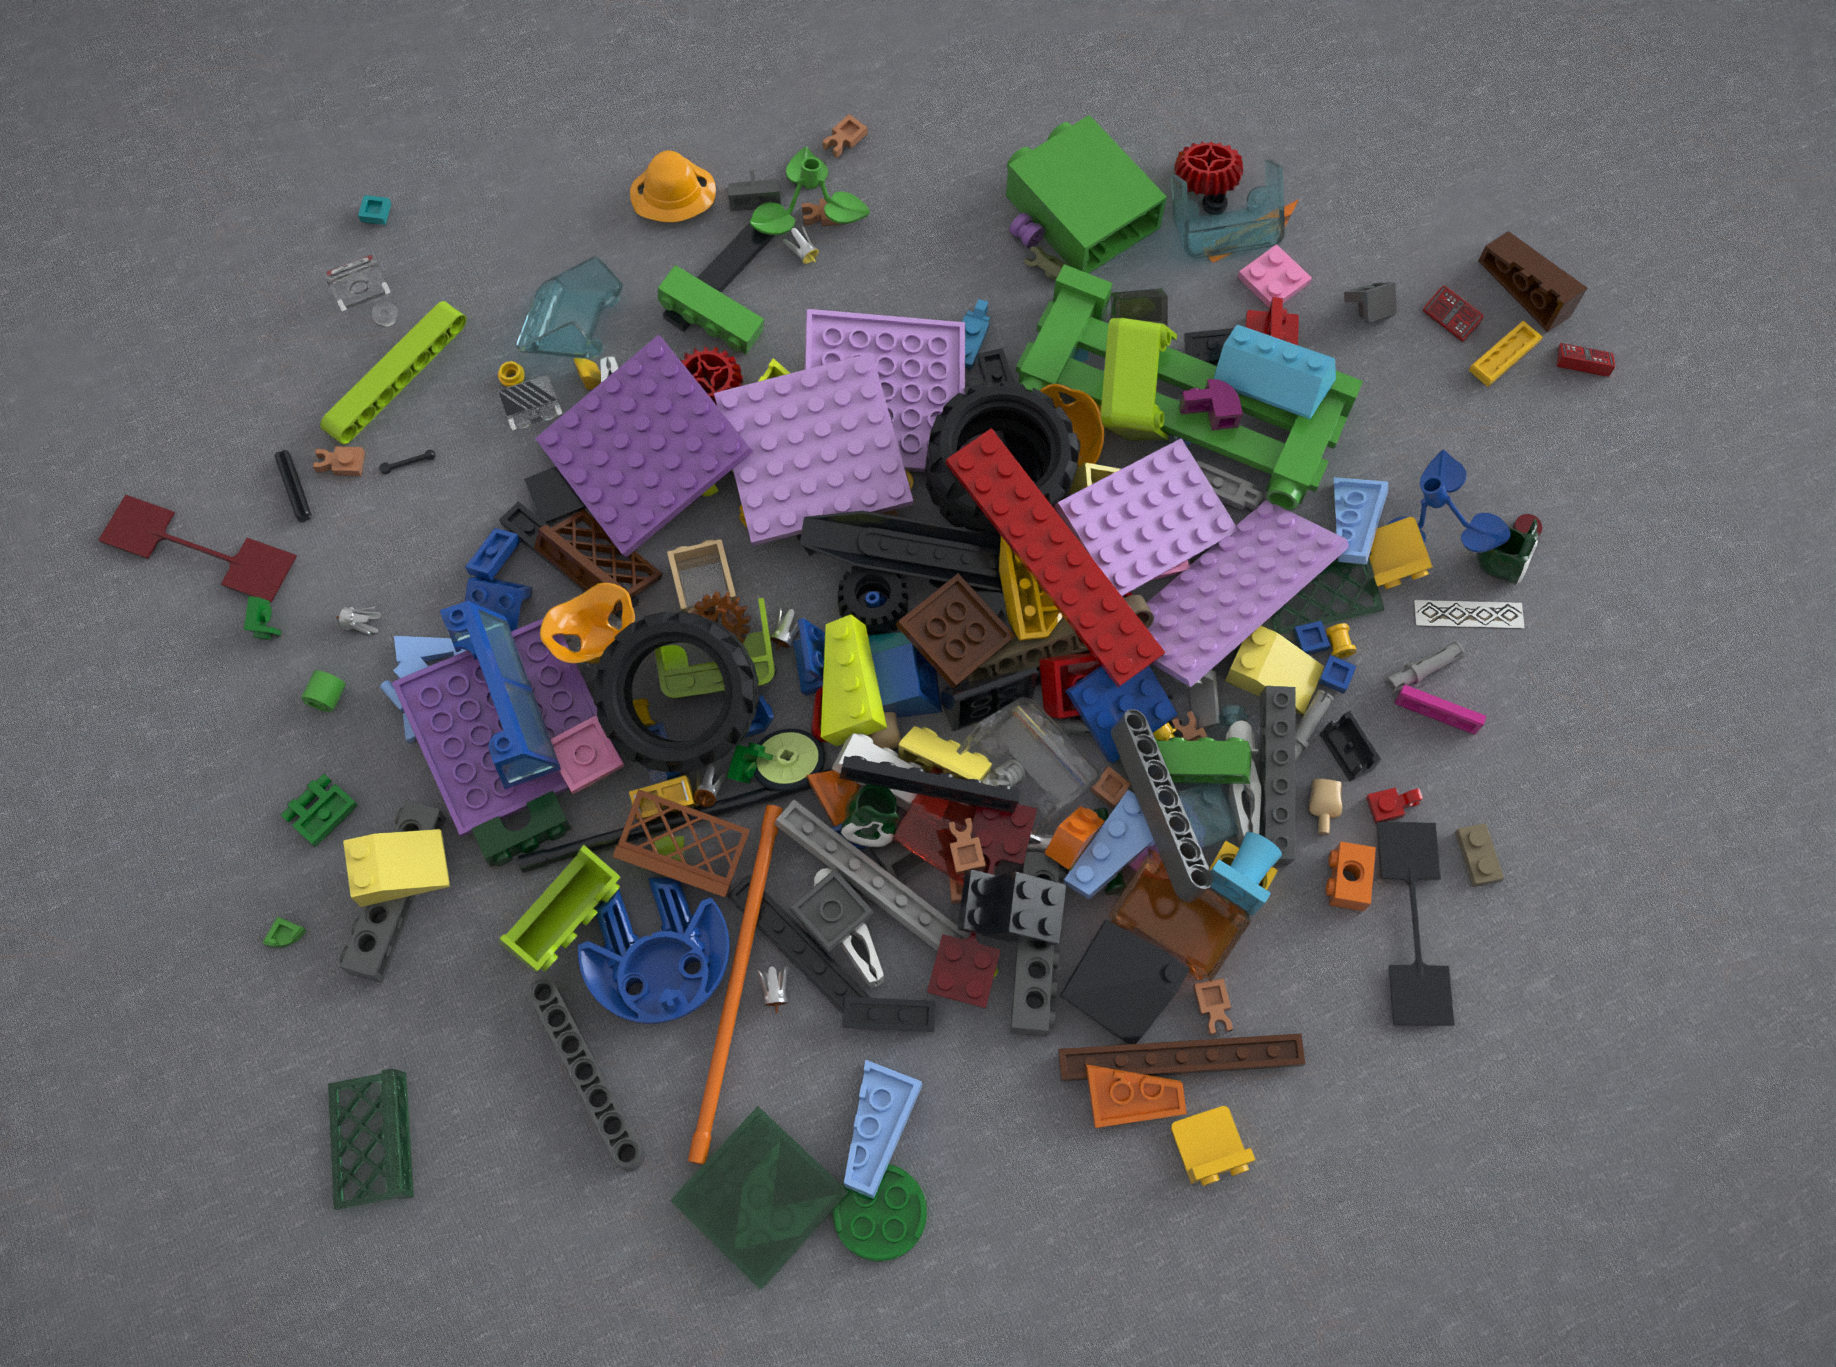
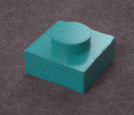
M364 195L358 214L360 222L386 225L391 208L390 199Z

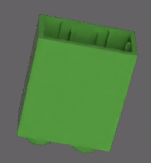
M1090 115L1074 125H1071L1069 122L1058 125L1050 133L1046 142L1033 150L1030 147L1019 149L1011 156L1007 163L1006 197L1021 213L1026 212L1033 218L1034 223H1039L1044 227L1045 233L1043 238L1068 265L1089 274L1161 227L1167 196Z

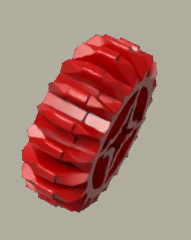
M1201 141L1198 145L1192 143L1191 147H1184L1183 151L1178 153L1174 166L1176 182L1180 183L1181 188H1186L1187 192L1193 191L1196 195L1205 194L1207 196L1213 194L1215 197L1218 193L1226 194L1227 190L1233 191L1235 186L1239 185L1244 169L1242 156L1238 154V150L1231 149L1230 145L1223 146L1222 142L1215 144L1212 141L1210 143Z
M705 346L701 352L694 348L692 355L685 352L684 360H680L716 405L714 393L742 386L743 375H741V367L736 363L734 356L729 357L726 350L719 354L717 347L709 351Z

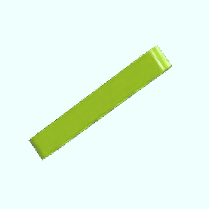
M441 301L435 305L324 415L320 423L321 429L341 444H347L352 441L462 331L466 325V316L446 301Z

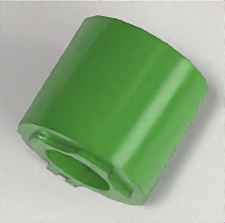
M315 670L301 696V700L309 707L331 713L334 711L346 684L334 675Z

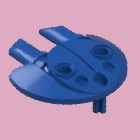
M652 877L648 878L663 924L661 925L662 931L652 933L650 937L646 935L638 938V935H634L620 889H618L607 903L602 901L595 908L598 912L596 917L605 942L604 947L589 941L578 945L580 971L587 988L594 998L612 1014L622 1019L642 1024H660L674 1021L702 1006L721 983L726 972L730 954L727 925L722 912L712 898L701 901L693 915L690 912L680 881L672 878ZM694 962L701 964V968L696 974L686 973V968L689 964ZM635 983L643 984V989L638 995H630L628 993L631 985Z

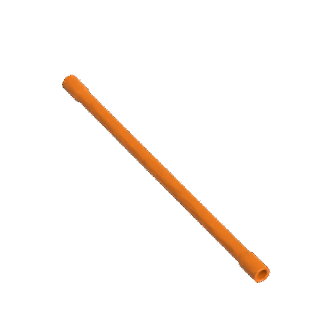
M766 805L760 842L696 1131L693 1134L687 1162L706 1165L711 1143V1131L774 842L779 828L774 824L783 812V808L779 806Z

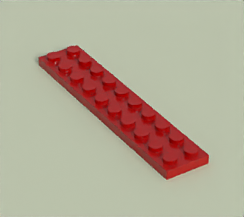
M992 428L946 459L945 463L1118 688L1166 653Z

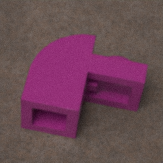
M1208 379L1205 389L1192 388L1188 391H1183L1179 404L1181 415L1208 412L1211 430L1238 428L1243 415L1237 392L1226 382L1217 379Z

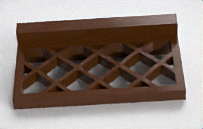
M585 510L576 513L552 528L546 524L538 529L534 549L585 591L599 583H612L621 586L618 582L630 583L631 588L626 591L629 593L630 598L662 578L663 573L635 551L628 556L630 562L615 560V554L622 555V553L597 520ZM583 521L590 529L576 528V524ZM559 534L571 535V540H565ZM576 536L591 537V543L576 541ZM595 538L605 539L610 545L595 544ZM578 550L591 551V557L583 555ZM596 552L610 553L611 559L597 558ZM598 566L611 567V573L604 572ZM616 568L629 569L631 575L616 574ZM635 570H637V571H645V572H646L647 574H649L650 576H649V577H639V576H636ZM618 601L614 606L613 614L622 610L621 601Z

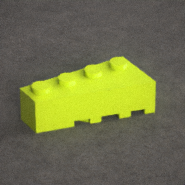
M851 614L827 623L825 628L821 738L837 747L844 744L846 739L854 733L867 736L887 728L866 625Z

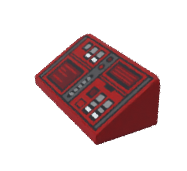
M1445 285L1435 293L1422 310L1462 342L1480 325L1484 317L1482 313Z
M1560 343L1556 367L1609 377L1615 369V361L1611 352Z

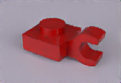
M1395 787L1368 794L1366 799L1374 822L1377 824V822H1387L1403 818L1405 815L1404 808L1419 805V801L1423 800L1419 788L1398 795Z

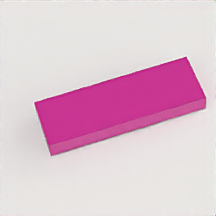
M1405 684L1395 700V704L1475 735L1484 725L1487 717Z

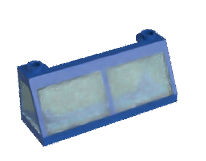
M470 601L440 610L455 651L467 650L472 654L474 660L478 659L504 730L496 733L490 739L488 745L504 789L561 770L506 617Z

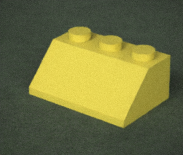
M914 726L899 743V759L907 763H916L927 773L937 775L947 773L957 779H977L982 781L991 772L992 763L989 762L987 757L980 753L974 752L972 754L963 750L959 743L953 740L945 741L937 737L938 735L933 730L926 727L921 729Z

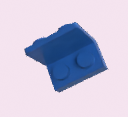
M480 577L469 578L467 582L465 602L470 601L505 616L512 632L518 628L521 603L523 600L531 598L532 586L495 578L490 581ZM478 609L483 624L500 619Z
M802 618L798 620L801 639L793 641L801 693L807 696L816 693L819 688L823 687L825 632Z

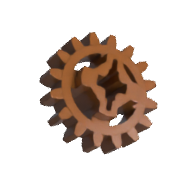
M715 591L712 599L706 594L702 598L703 602L697 601L694 605L696 610H693L692 614L703 616L718 624L719 620L717 618L721 615L723 627L734 633L743 644L746 638L744 634H748L751 630L750 626L745 625L750 622L751 616L744 615L748 607L747 605L742 607L738 605L739 597L732 601L730 600L729 592L724 597H720V593ZM718 606V608L714 611L710 609L708 611H705L709 607Z

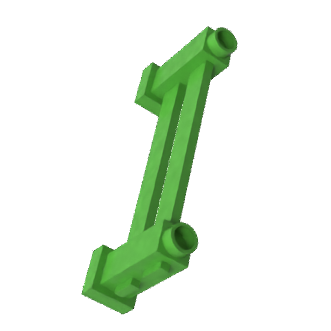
M1063 265L1055 282L1053 302L1049 301L1037 325L1039 334L1034 343L1028 342L1016 366V372L1020 374L1019 383L1023 384L1027 391L1032 392L1033 388L1040 391L1047 385L1061 384L1087 393L1097 405H1102L1104 371L1077 361L1074 358L1079 348L1106 358L1109 324L1103 322L1108 311L1113 283L1068 265ZM1166 347L1164 352H1159L1157 379L1187 391L1192 388L1205 389L1207 380L1214 378L1217 366ZM1336 371L1335 382L1311 419L1237 393L1243 413L1290 431L1286 443L1240 425L1238 428L1211 430L1208 412L1181 415L1180 401L1157 392L1155 404L1164 413V425L1160 427L1161 431L1271 474L1266 488L1268 491L1266 494L1267 500L1271 504L1278 505L1286 510H1294L1298 504H1302L1307 490L1316 492L1329 462L1323 459L1322 455L1326 446L1335 448L1363 381Z

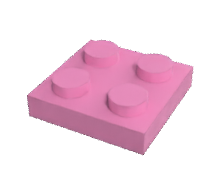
M1277 244L1238 273V278L1268 308L1272 297L1283 298V303H1285L1308 286L1312 279Z
M596 715L545 742L547 748H554L561 767L559 772L572 795L624 767V763L610 739L606 737Z

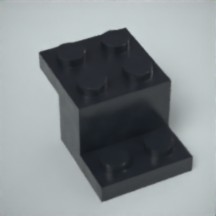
M973 869L965 870L957 930L1007 942L1030 939L1051 945L1060 944L1066 885L1019 872L996 876Z

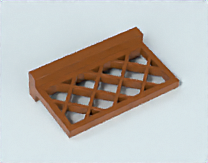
M638 789L621 838L612 857L726 897L750 829ZM642 798L654 801L659 813L643 820L639 811ZM660 804L666 805L670 808L663 811ZM674 809L682 811L687 823L671 830L664 814ZM637 814L640 822L633 825ZM688 814H691L698 818L690 821ZM661 816L668 832L652 839L645 823ZM702 819L710 821L715 833L699 840L692 824ZM715 823L726 828L718 831ZM642 825L649 841L638 846L626 842L630 830ZM689 826L696 842L680 849L673 833ZM730 829L741 832L742 836L739 844L727 850L720 834ZM670 835L677 851L667 856L659 854L654 842ZM717 836L724 852L708 859L701 843ZM651 844L653 851L643 847ZM698 845L705 861L695 866L687 864L682 852ZM736 850L732 860L729 853ZM678 854L681 861L673 859L671 857ZM725 855L730 864L727 877L715 874L710 862ZM706 864L707 867H708V869H709V871L704 870V869H701V868H698V867H700V866Z

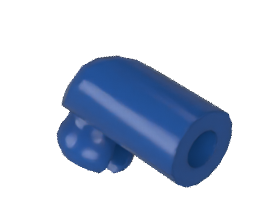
M874 591L867 593L865 597L867 607L877 608L887 602L885 596L882 597V593Z

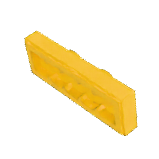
M1522 321L1470 366L1469 371L1489 387L1540 343L1543 337L1525 321Z

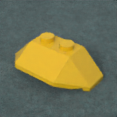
M1001 536L999 572L1008 623L1019 641L1048 638L1063 616Z

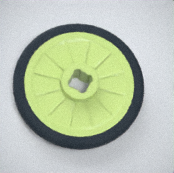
M800 729L775 731L765 736L758 743L766 747L765 753L774 756L772 761L757 757L755 760L757 768L754 771V777L763 786L772 790L784 792L801 789L810 784L806 775L821 773L825 764L824 748L821 742L807 731Z

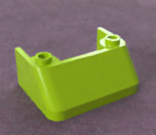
M1112 318L1109 321L1101 420L1105 428L1128 441H1168L1169 438L1168 434L1160 430V427L1164 425V413L1155 404L1159 352H1164L1166 347L1170 345L1171 340H1177V334L1165 324L1127 318Z
M759 598L763 631L749 634L745 638L743 645L755 665L759 681L758 686H763L772 681L775 675L765 602L764 598ZM677 645L662 646L655 650L660 688L667 697L678 699L725 691L722 674L715 662L689 665L685 650Z

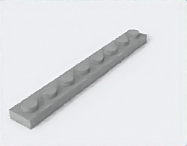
M793 800L776 819L774 825L832 870L836 869L846 881L936 951L939 949L942 934L959 939L970 937L965 931L957 930V925L797 801Z

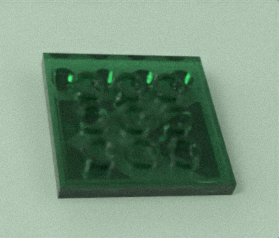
M757 1106L670 1201L760 1290H763L849 1192Z

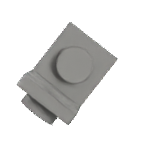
M1210 670L1191 688L1173 677L1174 681L1190 689L1191 710L1197 720L1196 730L1202 727L1207 729L1219 725L1216 671Z

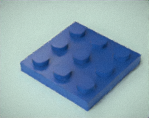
M1100 665L1066 690L1067 695L1105 758L1111 763L1120 758L1111 735V729L1127 710L1135 709L1144 714L1152 733L1178 715L1150 666L1118 688Z

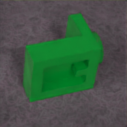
M248 597L244 630L253 632L254 638L271 640V635L281 636V630L266 626L272 614L270 601L260 597Z
M749 742L748 747L738 744L727 778L750 784L754 771L757 768V763L755 762L757 757L772 761L774 755L765 753L766 747Z

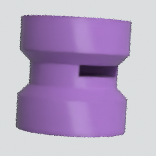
M1023 212L1012 222L1009 232L1015 238H1021L1022 244L1030 249L1040 242L1044 236L1045 229L1039 223H1034L1033 218L1029 214Z

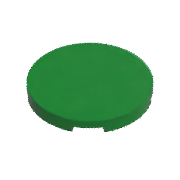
M888 1164L874 1199L846 1188L843 1182L836 1193L833 1203V1222L840 1240L853 1254L869 1261H890L909 1252L922 1236L927 1219L926 1200L918 1183L905 1170Z

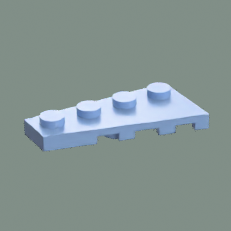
M1334 477L1337 535L1347 539L1349 548L1338 557V562L1367 564L1388 493L1387 481Z
M1127 790L1064 879L1066 886L1087 899L1092 898L1113 880L1117 873L1126 865L1133 863L1138 858V855L1147 847L1155 844L1134 793Z
M865 1060L858 1110L854 1122V1133L844 1179V1186L874 1199L922 1088V1081Z

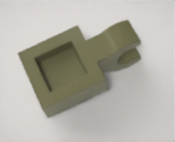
M1032 246L1030 248L1036 254L1035 261L1031 258H1025L1024 260L1025 264L1030 267L1039 266L1044 269V274L1054 280L1057 279L1063 265H1068L1057 257L1046 254L1039 246Z

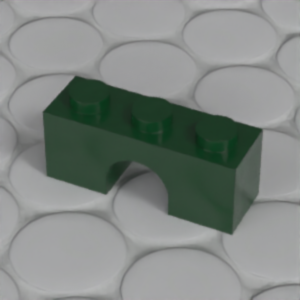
M550 791L526 803L531 817L528 825L521 830H508L499 816L472 828L482 854L490 867L505 865L512 860V857L522 852L530 853L536 850L539 844L547 840L560 839L566 835V831L572 829L554 791Z

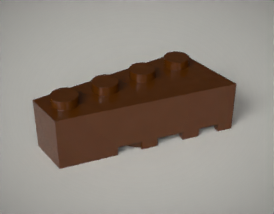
M1509 231L1486 245L1478 260L1547 333L1571 317L1588 289Z

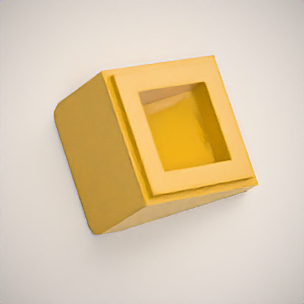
M578 355L574 356L573 361L586 390L588 389L589 391L596 388L601 383V372L596 363Z

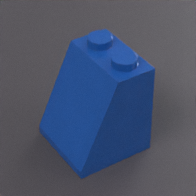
M912 643L872 654L884 712H894L897 714V718L942 712L937 672Z

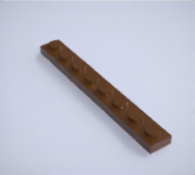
M1302 1033L1058 1049L1061 1082L1088 1080L1086 1064L1150 1076L1298 1067L1306 1064Z

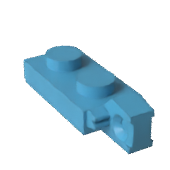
M978 299L974 312L968 310L962 322H965V368L971 370L989 329L990 317L986 316L989 302Z

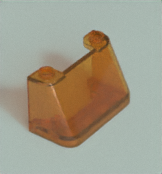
M1150 848L1147 849L1108 915L1112 918V923L1125 930L1128 928L1134 930L1136 928L1185 959L1191 975L1200 980H1203L1205 977L1209 981L1213 980L1251 922L1250 914L1210 888L1193 902L1181 900L1174 891L1160 854Z

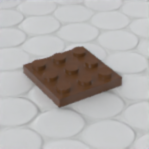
M959 573L896 624L897 628L953 689L1015 637L1012 631Z

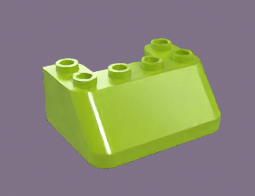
M583 845L577 856L509 932L501 936L499 944L535 973L539 969L546 972L558 958L554 952L560 946L566 949L577 937V934L573 931L581 922L586 926L598 913L594 907L601 899L605 903L608 902L620 888L616 882L621 877Z

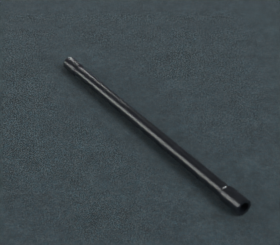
M831 767L830 769L821 771V773H822V772H827V771H832L833 769H832V767ZM809 784L798 790L784 792L764 787L718 800L709 807L697 806L692 809L715 817L812 789ZM682 811L665 816L671 829L687 823ZM688 814L690 821L698 818L696 816ZM661 817L645 823L650 835L667 830ZM642 825L630 830L626 842L646 836ZM624 828L554 848L541 849L520 855L518 859L521 870L525 873L546 867L554 862L575 857L583 845L592 852L617 845Z

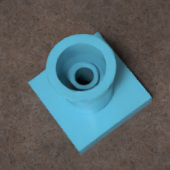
M1247 832L1232 864L1229 866L1218 859L1210 871L1213 882L1209 888L1251 916H1254L1271 894L1258 884L1270 868L1282 857V852L1267 838L1253 832Z

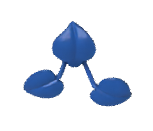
M1444 449L1429 463L1420 479V487L1424 499L1420 501L1422 507L1420 520L1417 525L1424 543L1426 541V534L1421 528L1425 523L1427 506L1441 508L1447 504L1461 524L1467 528L1461 534V541L1465 548L1472 552H1486L1504 544L1510 538V530L1500 517L1491 513H1478L1472 518L1471 523H1468L1451 501L1447 493L1455 492L1461 488L1466 481L1467 474L1463 465L1451 457ZM1408 517L1395 518L1391 520L1388 524L1397 522Z

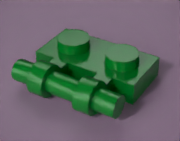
M324 773L316 781L312 780L307 785L308 789L296 800L293 798L287 804L289 807L281 814L288 823L297 815L300 816L292 826L314 847L358 806L336 784L326 792L324 789L332 781ZM316 796L320 798L308 810L305 809Z

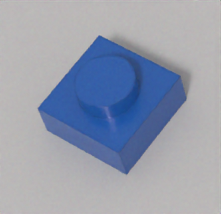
M1322 621L1294 627L1293 633L1298 648L1306 654L1329 649L1330 643Z
M1330 655L1318 683L1344 694L1348 689L1356 666Z

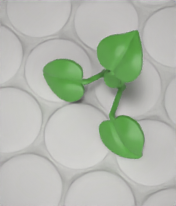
M805 146L791 159L786 168L787 178L792 183L798 184L789 208L785 210L778 203H764L755 209L750 224L754 229L768 235H782L789 232L795 226V219L789 214L793 212L802 186L807 189H815L820 185L824 199L828 202L824 207V213L835 223L850 224L867 217L870 214V210L859 198L847 192L838 191L832 195V198L829 197L825 187L828 168L823 161L817 158Z

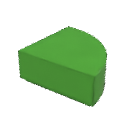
M277 916L263 944L272 948L286 947L297 942L307 930Z

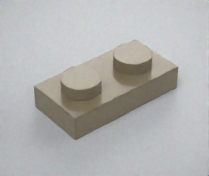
M1486 823L1457 829L1455 834L1472 886L1502 881L1504 876Z

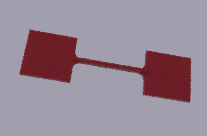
M126 494L98 540L104 544L149 559L158 542L168 540L229 562L230 568L221 582L222 586L252 597L263 598L270 601V603H272L297 557L295 554L250 538H246L239 552L235 556L230 557L166 534V528L175 514L174 511Z
M1018 804L1014 813L977 806L972 823L971 839L979 837L983 855L987 856L990 861L988 874H992L994 865L1000 860L1023 865L1037 813L1036 808ZM971 933L967 939H959L942 934L927 993L986 1009L1001 950L978 943L974 933Z

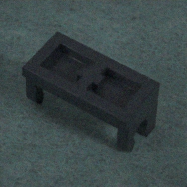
M1351 711L1343 714L1337 722H1329L1324 730L1320 732V736L1349 781L1374 770L1381 760Z

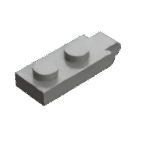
M1198 460V466L1221 502L1239 510H1244L1245 507L1251 510L1257 509L1263 494L1254 489V484Z

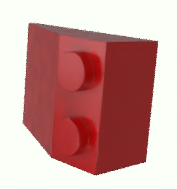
M1092 653L1039 659L1044 715L1055 718L1078 716L1079 713L1067 695L1066 690L1100 666L1099 662Z

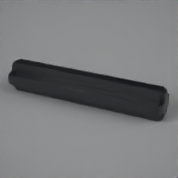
M288 450L276 452L275 459L295 517L299 522L310 520L312 514L291 454H289Z

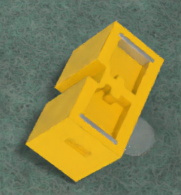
M653 769L648 770L650 786L640 788V790L690 808L697 806L693 799L694 793L690 779L686 775L667 780L665 772ZM638 789L629 792L632 805ZM642 798L639 811L643 820L659 813L654 801ZM660 804L662 810L670 808L666 805ZM677 809L672 810V812H678V811H680V810H677Z

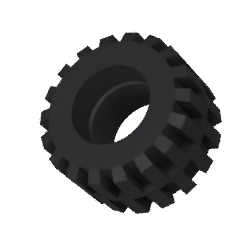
M856 566L851 567L852 573L846 571L843 575L844 581L840 580L838 585L840 616L843 618L850 614L866 625L867 633L877 635L878 633L888 634L889 629L897 630V622L905 616L908 610V588H906L905 579L901 578V574ZM869 591L881 592L889 599L884 605L877 608L865 607L857 601L862 594Z

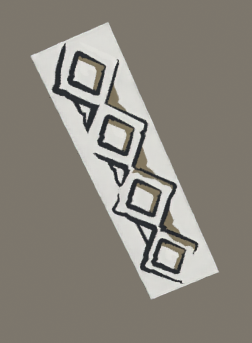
M1414 600L1417 626L1524 628L1522 603Z

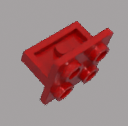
M1272 297L1268 312L1247 311L1246 328L1298 345L1299 315L1289 314L1287 309H1283V298Z

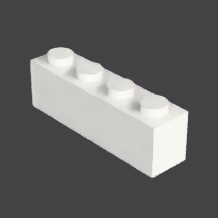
M855 733L846 739L832 767L833 770L840 773L844 756H861L866 758L867 761L877 763L886 761L894 763L897 767L907 769L917 767L923 769L916 763H907L899 759V755L889 748L882 749L876 746L870 737ZM856 782V783L860 784L861 786L866 785V784H864V783ZM890 789L896 798L897 806L931 825L941 820L949 803V800Z

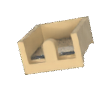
M721 539L706 540L701 544L689 547L681 546L667 552L682 612L691 613L693 610H696L694 605L697 601L703 602L702 598L706 594L712 599L715 591L720 593V597H724L729 592L730 600L733 601L736 598ZM718 606L709 607L705 611H708L709 609L714 611L718 608Z

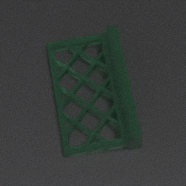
M1336 558L1317 575H1322L1320 579L1315 577L1311 581L1316 586L1310 595L1301 590L1297 593V595L1307 600L1301 611L1286 603L1272 615V620L1276 632L1284 634L1293 632L1295 626L1322 621L1324 625L1382 612L1384 605L1374 578L1375 575L1370 558H1368L1367 564L1338 562V558ZM1364 567L1366 578L1363 583L1349 576L1353 568ZM1334 573L1342 578L1337 589L1323 582L1326 574ZM1345 581L1359 588L1354 599L1339 592ZM1319 586L1333 594L1327 605L1313 598ZM1362 591L1373 597L1375 606L1366 608L1357 602ZM1336 597L1350 604L1345 613L1340 614L1330 608ZM1309 603L1324 610L1319 619H1312L1304 614ZM1283 608L1297 616L1292 625L1282 626L1279 615ZM1327 613H1329V614L1332 615V616L1325 617V615H1326ZM1300 619H1303L1305 621L1298 623Z
M392 1068L382 1070L380 1074L329 1083L334 1209L340 1210L392 1199L414 1197L406 1073ZM381 1082V1094L373 1102L365 1095V1092L372 1083ZM349 1088L355 1095L344 1108L339 1103L338 1090ZM362 1098L371 1107L363 1118L359 1120L351 1111ZM377 1111L383 1116V1124L375 1133L366 1124ZM348 1117L357 1126L346 1139L340 1134V1125ZM363 1129L373 1138L364 1150L360 1151L352 1143ZM379 1142L385 1148V1155L377 1165L368 1155ZM348 1148L358 1155V1158L349 1170L342 1166L341 1158ZM363 1161L374 1168L364 1183L354 1176V1173ZM379 1174L386 1178V1193L376 1194L369 1188ZM349 1180H352L360 1189L352 1199L343 1201V1188ZM365 1192H366L368 1195H370V1196L362 1197V1196L365 1194Z

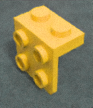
M1408 517L1377 528L1369 554L1377 586L1384 585L1386 590L1401 585L1400 579L1411 575L1412 580L1429 575L1427 569L1433 568L1415 518Z
M1220 1106L1175 1121L1171 1125V1131L1191 1185L1200 1181L1202 1186L1220 1181L1218 1175L1230 1172L1231 1176L1249 1171L1248 1165L1255 1161L1252 1149H1244L1231 1112L1226 1106Z

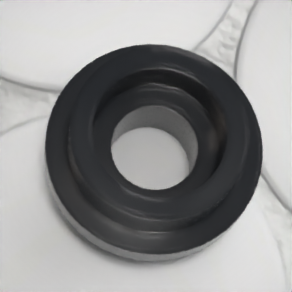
M1218 193L1216 197L1213 194L1204 196L1202 200L1203 209L1213 215L1223 213L1228 205L1226 195Z

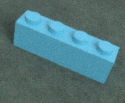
M1236 325L1223 345L1213 379L1226 382L1239 394L1311 419L1336 380L1335 358Z

